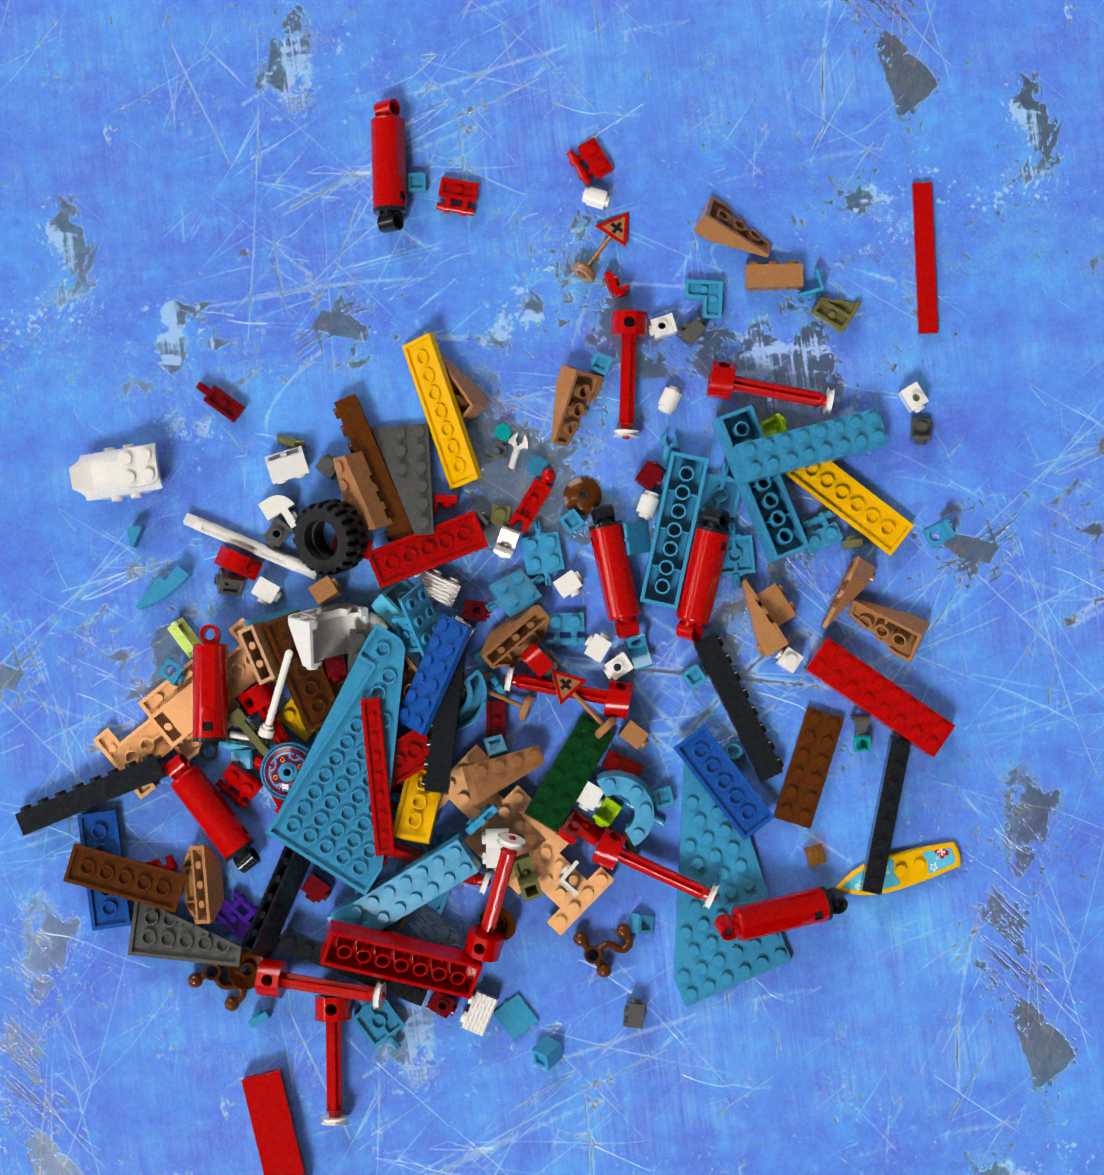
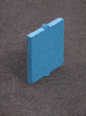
M639 521L623 524L627 555L649 552L650 535L648 534L647 522Z
M519 994L509 1001H504V1005L493 1012L494 1016L513 1040L523 1032H528V1029L539 1021Z

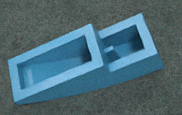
M176 565L166 580L158 576L136 607L143 610L164 601L179 590L192 575Z

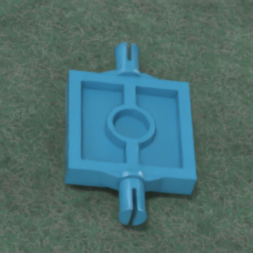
M726 463L722 464L721 474L706 473L698 511L705 512L708 507L728 511L730 518L735 519L740 491L735 479L728 476L729 464L727 466Z
M541 521L534 522L535 534L530 537L521 538L527 576L541 574L545 580V587L552 586L551 574L565 569L559 532L545 533L542 530Z
M729 523L728 531H731L720 576L733 577V588H737V586L741 588L740 576L755 573L752 535L742 536L736 534V523H732V525Z
M521 568L488 586L490 593L494 596V601L485 605L488 612H491L500 607L509 617L542 600V595L536 589V586L545 581L544 577L540 574L534 579H530Z
M387 998L381 1011H379L378 1007L375 1010L373 1009V1001L367 1003L366 1001L358 1000L363 1007L352 1016V1020L372 1047L375 1049L382 1043L389 1041L395 1050L400 1048L402 1045L395 1038V1035L406 1024Z

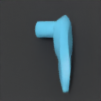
M228 739V742H221V746L229 750L255 748L253 745L239 740Z

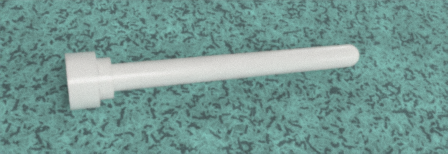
M290 649L285 652L266 721L259 728L258 735L266 739H272L274 736L273 722L293 656V651Z

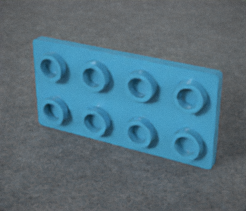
M419 583L399 599L404 615L394 616L391 621L398 637L405 646V653L420 652L423 658L439 620L424 584Z

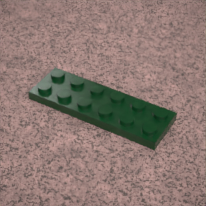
M582 714L524 811V814L553 832L558 833L615 733L608 730L598 739L594 733L601 725Z

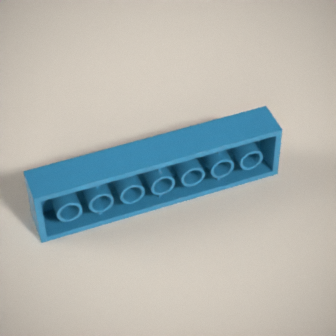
M750 405L716 418L712 421V425L768 563L770 564L809 548L810 546L781 475L741 485L731 448L739 443L765 437L753 406Z
M874 408L739 443L731 448L741 485L878 450L887 446L889 442L879 409Z
M675 451L670 453L639 603L677 610L709 463L707 458Z
M459 833L370 887L366 895L359 893L330 910L327 919L329 922L333 919L381 931L478 873L481 864Z

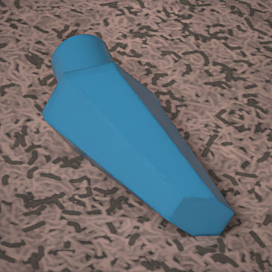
M495 674L489 675L488 679L491 682V687L497 693L509 698L507 691L504 692L502 680L497 678Z

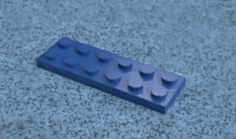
M441 614L399 710V722L419 734L427 736L473 628L447 614Z
M704 724L673 747L744 841L775 818Z
M117 810L77 815L81 845L123 856ZM87 888L92 931L132 924L128 899Z

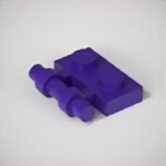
M236 889L231 894L236 901L232 904L226 899L216 917L241 940L247 934L251 925L249 920L255 916L258 907L256 905L253 906L246 899L247 896L244 893L241 894ZM240 904L248 911L245 916L237 909Z

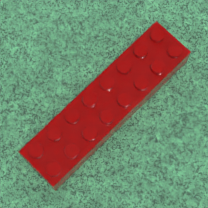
M829 638L824 639L804 668L807 673L904 740L911 742L914 747L929 757H935L955 727L950 721Z
M333 919L330 920L320 951L321 965L468 999L472 997L482 969V961L470 958L465 954L464 950Z

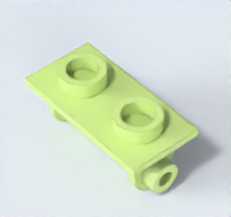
M182 617L178 621L172 622L171 626L167 629L189 659L193 657V646L195 644H202V642Z

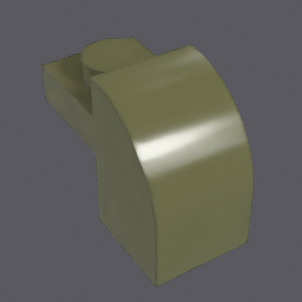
M529 852L516 856L513 869L524 901L543 896Z

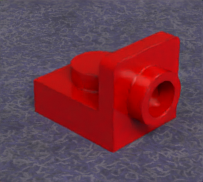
M612 270L604 273L603 277L611 298L616 296L618 299L626 296L630 290L629 284L618 288L620 283L617 275H613Z
M434 494V499H432L433 514L438 515V504H442V507L453 508V504L458 505V496Z

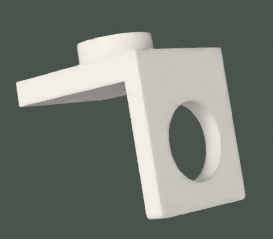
M577 860L571 866L567 864L561 870L560 874L562 876L557 881L574 897L579 892L569 885L565 879L578 865L579 862Z

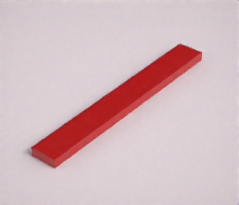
M932 182L912 183L918 334H937Z
M380 697L360 699L376 856L396 854Z

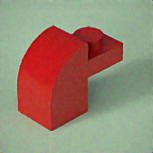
M221 546L214 561V564L253 581L256 580L262 563L224 546Z
M534 643L519 655L528 668L530 667L539 678L554 666L551 660Z

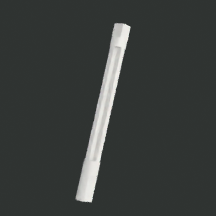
M187 513L183 520L184 525L313 579H316L318 576L315 570H310L307 564H304L300 559L201 517Z

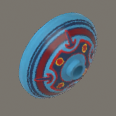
M286 742L274 746L266 753L261 763L260 776L264 787L271 795L285 800L310 751L308 748L298 743ZM285 769H290V776L285 775Z

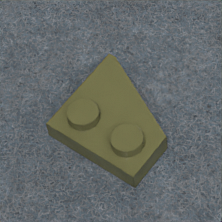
M820 297L810 315L838 333L843 334L860 307L861 302L856 301L852 303L844 302L841 299L832 300Z

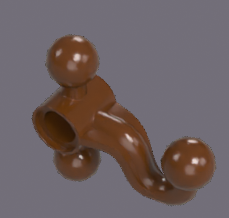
M625 923L619 924L616 928L617 936L626 941L623 946L610 940L604 941L598 946L590 945L588 935L583 931L576 932L573 937L574 943L577 946L583 947L585 960L597 966V974L602 978L608 977L612 972V968L608 963L601 960V952L610 948L617 953H626L633 946V938L630 934L631 928ZM591 949L597 950L598 953L597 957L593 960L587 957V953Z
M206 963L203 972L189 975L188 984L193 988L200 987L203 980L208 979L214 980L216 985L223 990L237 989L239 992L238 996H229L224 1001V1006L229 1011L237 1010L240 1003L246 997V989H240L232 982H224L220 976L221 970L229 966ZM215 966L218 972L211 975L208 973L207 968Z

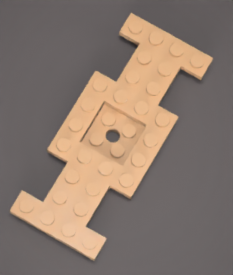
M476 744L452 769L449 795L442 794L438 811L450 800L469 819L472 817L477 819L482 815L480 810L488 803L491 806L494 803L497 805L499 811L464 840L482 858V852H486V844H482V833H485V829L509 828V833L521 834L526 840V844H523L525 849L516 850V856L529 852L542 891L559 907L547 923L561 936L614 879L601 866L588 879L574 868L565 881L579 894L574 897L557 881L562 876L560 874L561 870L567 864L571 866L560 852L569 843L564 841L557 833L524 814L532 798L518 785L505 798L497 792L483 802L473 805L462 767L489 759L488 755ZM512 867L508 885L519 895L521 890Z

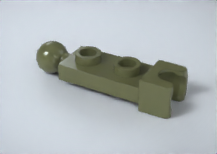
M240 706L228 715L229 721L235 728L239 726L259 752L265 756L270 750L269 745L271 744L266 738L258 735L256 732L258 730L257 726L252 721L248 722V715Z

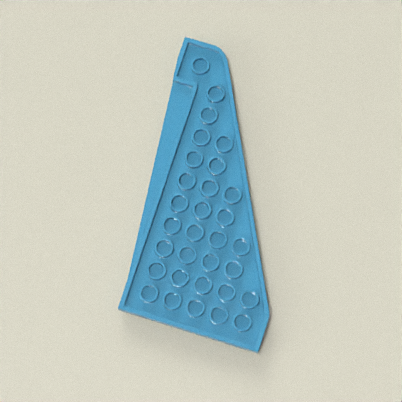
M377 623L363 644L278 814L266 831L273 838L363 895L367 894L381 872L384 855L376 856L360 699L380 697L390 793L405 659V646L402 640Z
M684 763L678 873L706 885L710 890L713 883L715 886H719L716 893L717 899L712 902L709 910L707 907H703L706 900H698V898L677 889L673 979L687 1007L792 961L781 932L747 941H739L737 938L726 941L716 930L714 921L719 915H730L733 907L770 899L751 838L749 837L745 841L742 839Z

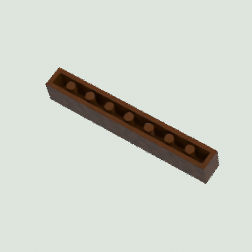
M356 394L334 402L336 407L333 409L334 414L343 423L340 426L344 437L348 436L351 442L348 444L351 453L362 451L371 471L370 479L377 485L379 490L376 492L379 500L384 502L386 506L385 514L387 518L392 520L393 524L387 525V531H385L388 541L394 542L414 534Z

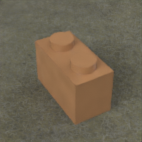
M774 583L757 594L760 600V606L763 605L769 612V620L775 622L779 627L796 616L794 612L796 607L791 601L786 600L784 597L786 593L780 584L777 586Z
M629 720L618 734L636 750L639 747L643 749L649 742L647 738L649 734L632 720Z

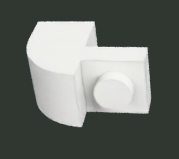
M275 495L258 504L269 522L283 515L291 529L296 527L295 521L298 515L294 510L290 511L296 505L289 498Z

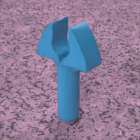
M668 433L659 440L658 445H662L664 448L660 463L661 469H667L671 450L679 448L678 439L675 434L673 443L669 446L666 442Z

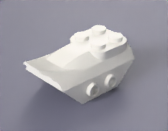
M156 443L140 446L126 444L123 445L122 449L116 450L115 447L104 448V452L79 456V460L69 467L72 489L83 494L87 501L112 499V502L123 501V497L131 496V499L141 498L142 494L163 488Z

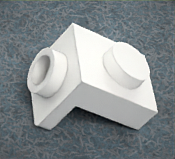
M502 526L493 552L501 558H511L521 532Z

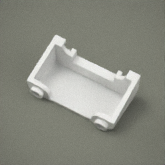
M339 602L288 615V625L302 665L307 670H316L322 665L323 659L348 654L350 629L369 630L368 607Z

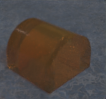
M822 842L803 848L809 867L828 862Z

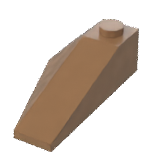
M711 195L696 221L694 232L709 241L768 257L772 244L756 230H750L746 227L744 219L741 217L739 219L730 212L732 209L727 204Z
M440 351L464 424L479 416L489 402L481 390Z
M562 364L556 382L551 443L568 446L579 428L578 422L583 415L586 416L588 413L587 407L592 400L595 401L603 376Z
M859 556L852 558L820 628L826 629L868 585V582H873L876 575L874 572L875 566Z
M745 579L741 582L754 638L757 643L755 647L760 655L764 654L765 657H768L789 643L777 624L769 620V612L763 605L760 606L758 596Z
M854 598L848 615L864 629H869L875 634V638L879 642L882 640L890 647V652L910 663L930 625L929 622L913 614Z

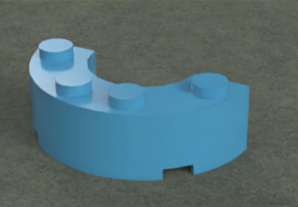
M477 667L463 680L467 688V698L460 706L457 731L473 724L485 707L488 687L485 675L480 667Z
M622 770L602 772L597 775L596 781L606 797L620 795L628 799L633 805L635 814L626 823L625 831L635 847L646 838L652 828L655 815L653 794L648 785L633 773L630 774Z

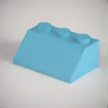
M406 580L392 584L371 605L394 630L391 619L394 616L404 615L399 599L413 589ZM434 609L439 620L441 615Z

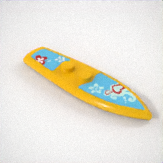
M947 842L889 854L882 894L915 885L961 865V856L957 845L954 842ZM864 864L849 873L836 886L840 892L848 894L876 895L859 890Z

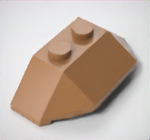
M540 605L527 607L519 613L508 617L488 634L480 654L481 657L492 669L515 666L522 660L519 655L532 643L538 646L544 641L551 618Z
M207 845L189 846L188 853L182 864V873L187 874L184 884L185 905L194 918L195 924H211L224 903L221 862Z

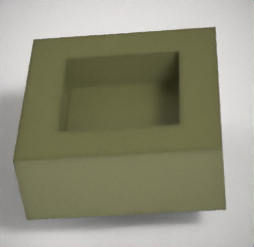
M492 504L489 523L508 526L511 507Z
M857 536L845 537L846 540L841 542L842 550L863 547V539H857Z

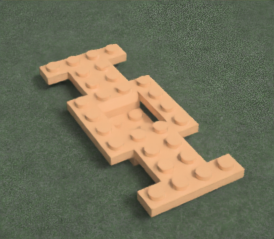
M241 618L228 629L240 644L228 654V715L237 707H241L236 700L237 696L257 681L237 631L246 627L243 621H246L244 618ZM193 658L183 666L187 669L185 673L187 676L182 684L173 686L170 684V681L165 680L138 702L149 716V719L120 742L112 730L106 728L93 739L100 750L119 771L125 769V764L134 760L137 763L144 761L142 757L151 753L154 756L161 754L163 758L175 748L178 753H182L189 761L199 753L201 742H192ZM277 679L271 682L274 687L276 686ZM228 719V729H229L230 727L233 726V724H232V723L229 721V719ZM153 782L134 790V792L142 800L156 789L157 786Z

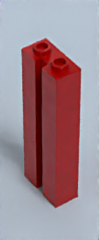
M282 1068L244 1077L241 1081L264 1175H307Z

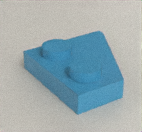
M488 803L480 810L482 815L477 819L472 817L466 823L468 827L465 831L469 835L473 834L491 816L499 811L497 805L494 803L491 806Z

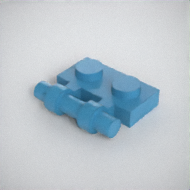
M830 509L825 512L820 511L810 519L805 518L801 520L800 524L807 534L805 536L810 546L806 549L808 555L844 539L836 521L831 524L827 522V519L833 516ZM820 522L822 528L813 532L811 526Z
M584 612L546 613L551 618L546 633H554V638H546L547 646L560 648V646L572 645V647H577V645L585 644V637H577V632H585ZM560 632H571V638H560Z

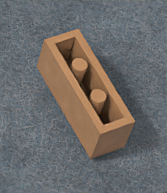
M757 261L749 262V265L744 267L745 291L802 290L804 286L803 263L798 264V261H787V264H779L778 261H770L768 264H760Z
M328 575L308 587L320 606H326L343 595L341 592L343 587L340 582Z
M264 621L237 631L259 685L278 679L280 667L262 627Z

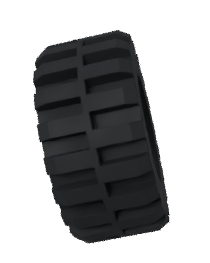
M328 499L311 504L306 509H303L299 517L296 518V527L293 528V534H295L293 543L297 547L295 549L296 553L300 554V560L307 564L310 570H315L317 574H325L327 576L354 568L363 559V553L367 550L366 542H368V535H366L367 527L362 522L364 519L361 515L357 514V510L353 506L349 507L350 504L346 501L341 502L340 499ZM325 522L332 526L337 535L338 546L336 552L331 550L325 542L323 534Z

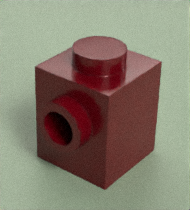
M648 460L634 481L646 490L651 491L654 485L658 487L664 479L662 476L664 472L661 469L662 466L654 460L652 462Z
M465 600L462 619L486 622V618H490L491 612H488L485 606L488 602Z
M344 655L324 659V671L329 682L339 683L346 679L347 671Z
M313 872L301 887V890L306 893L305 897L311 902L315 903L317 901L319 903L322 899L326 901L331 895L332 891H330L332 885Z
M435 991L426 1008L447 1019L448 1015L453 1016L458 1006L455 1005V998L446 993Z

